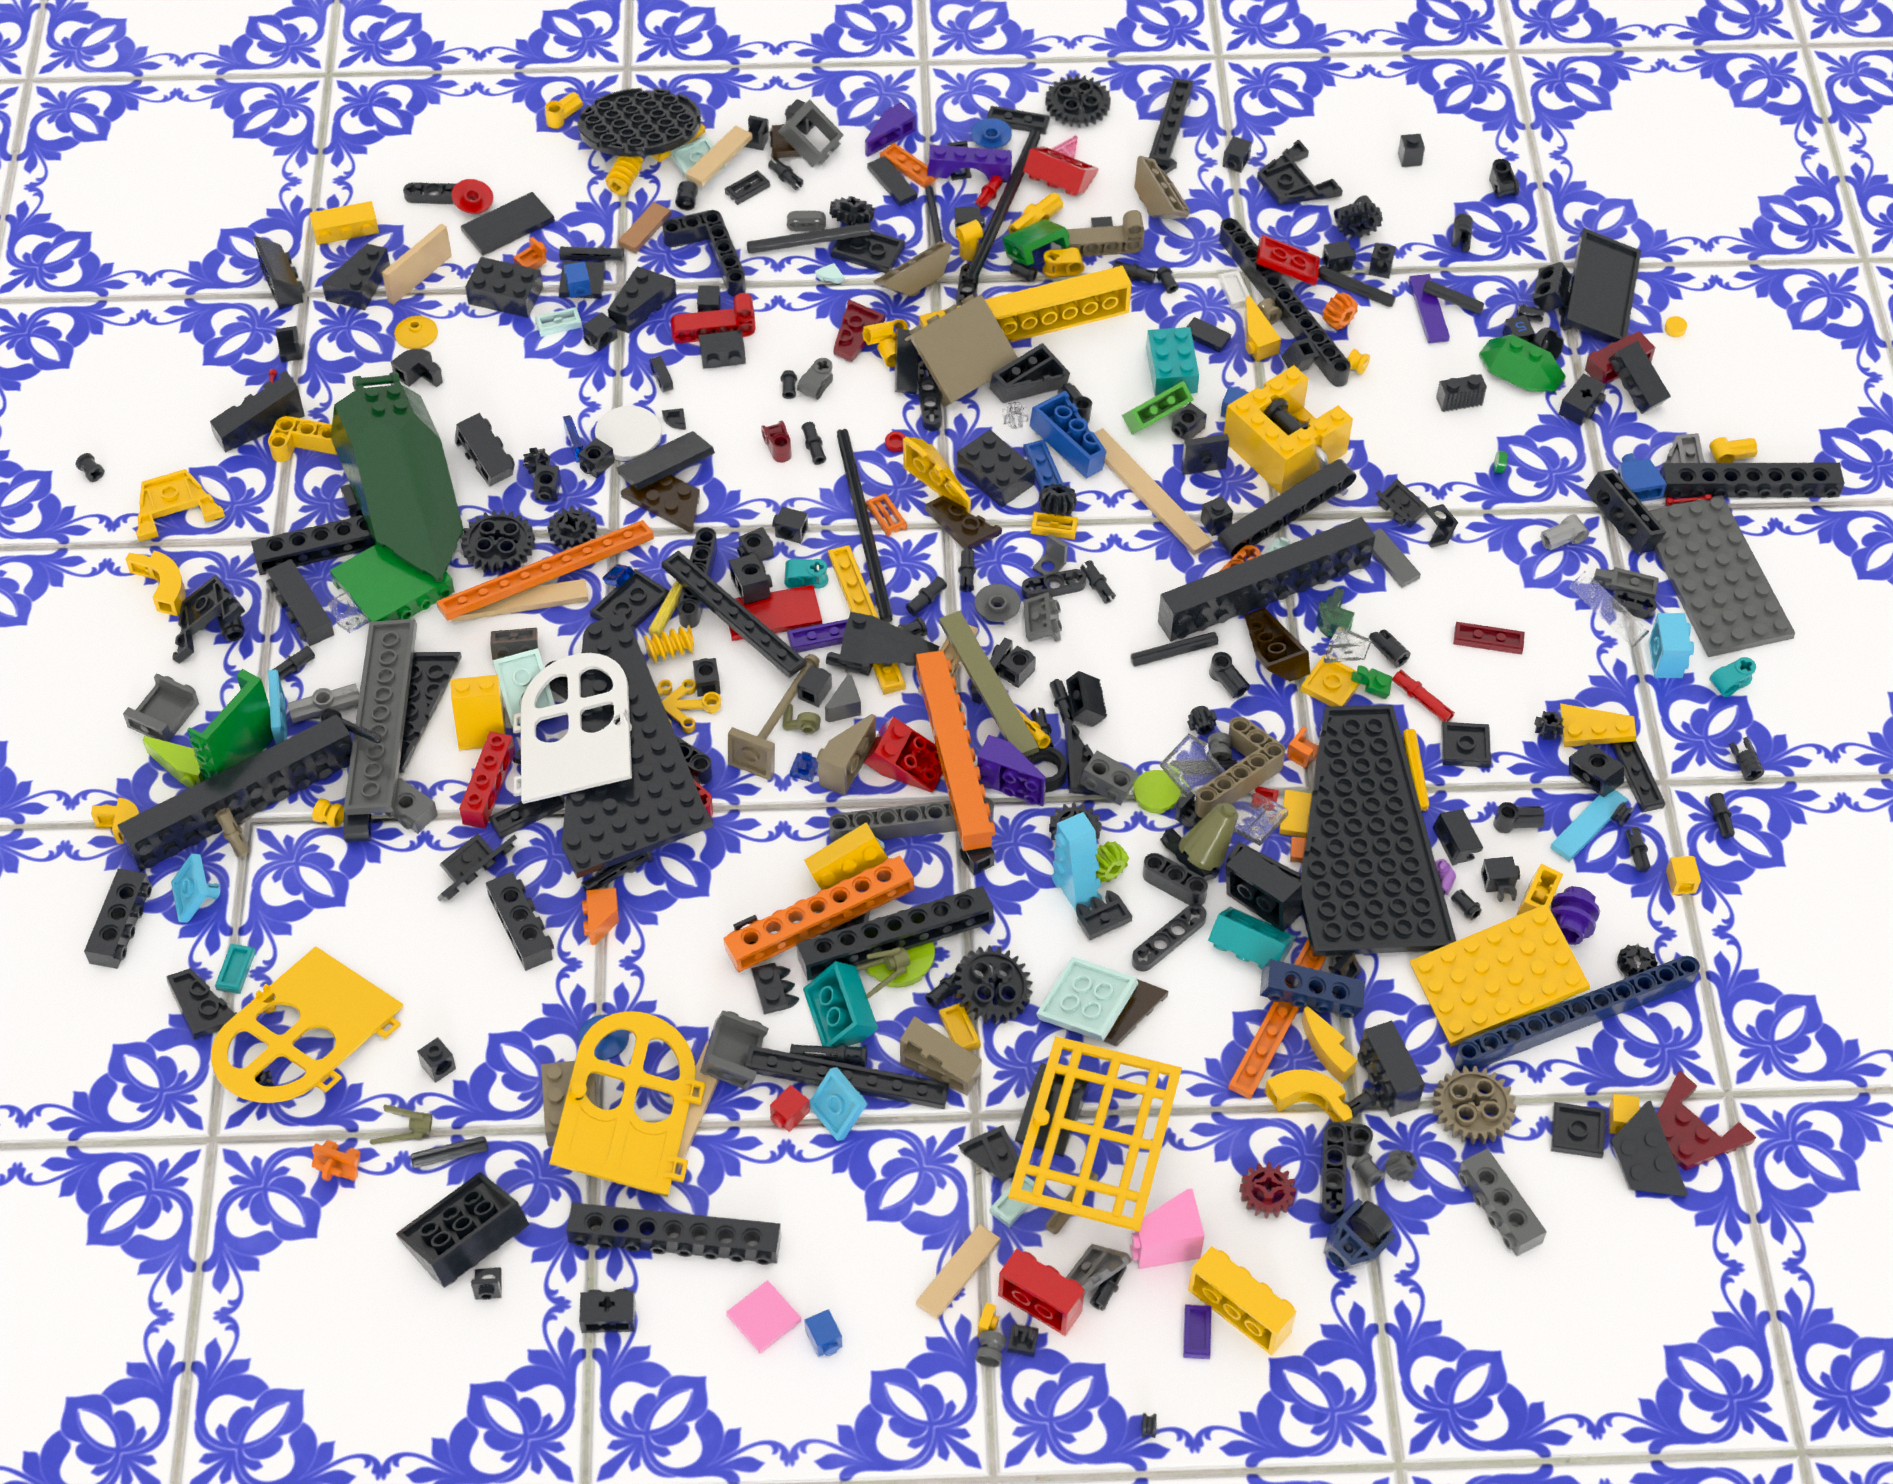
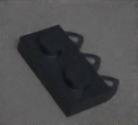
M1109 890L1106 891L1105 900L1107 904L1099 898L1092 897L1090 903L1092 911L1083 904H1077V923L1089 941L1132 922V914L1116 893Z
M775 962L751 968L764 1015L789 1009L800 1000L797 996L786 994L794 988L795 983L781 980L788 976L791 969L784 966H776Z

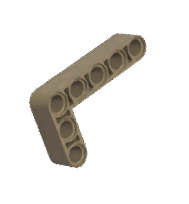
M1244 717L1232 718L1229 723L1228 733L1231 737V746L1246 758L1197 790L1195 813L1203 818L1219 803H1229L1232 805L1283 769L1285 747L1250 720Z

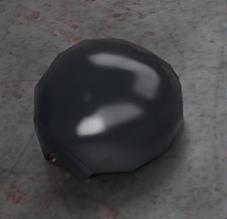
M1546 327L1540 329L1534 335L1532 344L1550 352L1556 360L1563 350L1564 339L1557 334V330Z

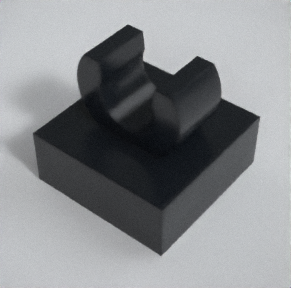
M1351 952L1343 954L1342 957H1336V964L1328 967L1330 973L1354 979L1362 972L1354 953Z
M1013 1323L1007 1352L1034 1357L1039 1328Z

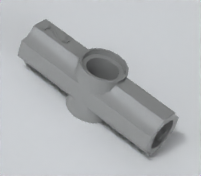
M356 683L334 690L319 688L310 697L287 703L292 722L295 723L316 716L321 718L323 711L328 708L340 710L357 705L359 691Z

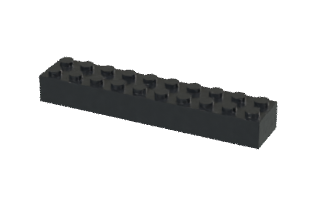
M1360 517L1160 594L1158 624L1170 642L1177 639H1183L1197 631H1204L1215 624L1224 623L1238 615H1245L1256 608H1263L1274 601L1286 599L1292 594L1304 592L1310 587L1325 584L1336 577H1343L1354 570L1363 569L1370 565L1375 535L1364 519Z
M336 714L118 824L117 826L127 852L141 872L155 866L168 857L175 856L190 846L198 844L213 834L220 833L222 827L215 817L219 810L229 808L235 822L239 823L252 814L261 812L266 807L286 799L297 791L304 790L309 785L329 777L340 769L349 767L353 744L349 731Z

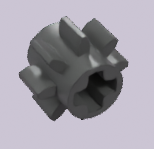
M1396 1149L1388 1154L1389 1159L1386 1160L1385 1169L1391 1179L1406 1182L1414 1178L1413 1172L1416 1171L1418 1165L1411 1152Z

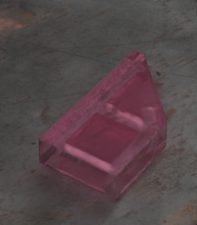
M1075 135L1052 149L1075 158L1078 136Z

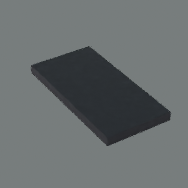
M1583 228L1579 236L1563 324L1612 343L1627 336L1641 250Z

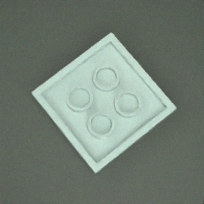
M1072 956L1036 1014L1039 1020L1104 1041L1139 983L1136 977Z

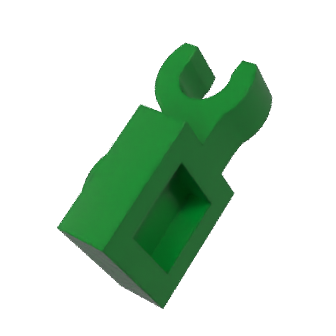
M1358 665L1357 672H1352L1351 680L1365 685L1366 692L1383 699L1390 695L1392 676L1373 668L1368 670L1362 665Z

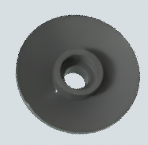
M991 584L985 586L975 597L976 611L981 617L989 621L1003 622L1010 620L1020 609L1021 601L1018 593L1007 585Z

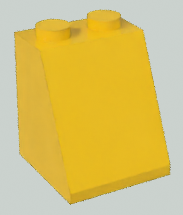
M498 675L450 679L451 701L459 751L483 748L489 731L506 734L504 704Z

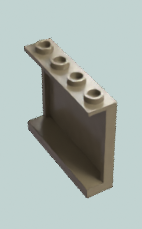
M973 294L961 300L963 305L957 308L954 304L944 310L946 315L941 318L938 314L927 320V326L923 328L921 325L916 326L909 331L911 335L905 338V341L911 339L944 397L940 401L944 407L990 381L994 372L1018 358L982 294L975 298Z

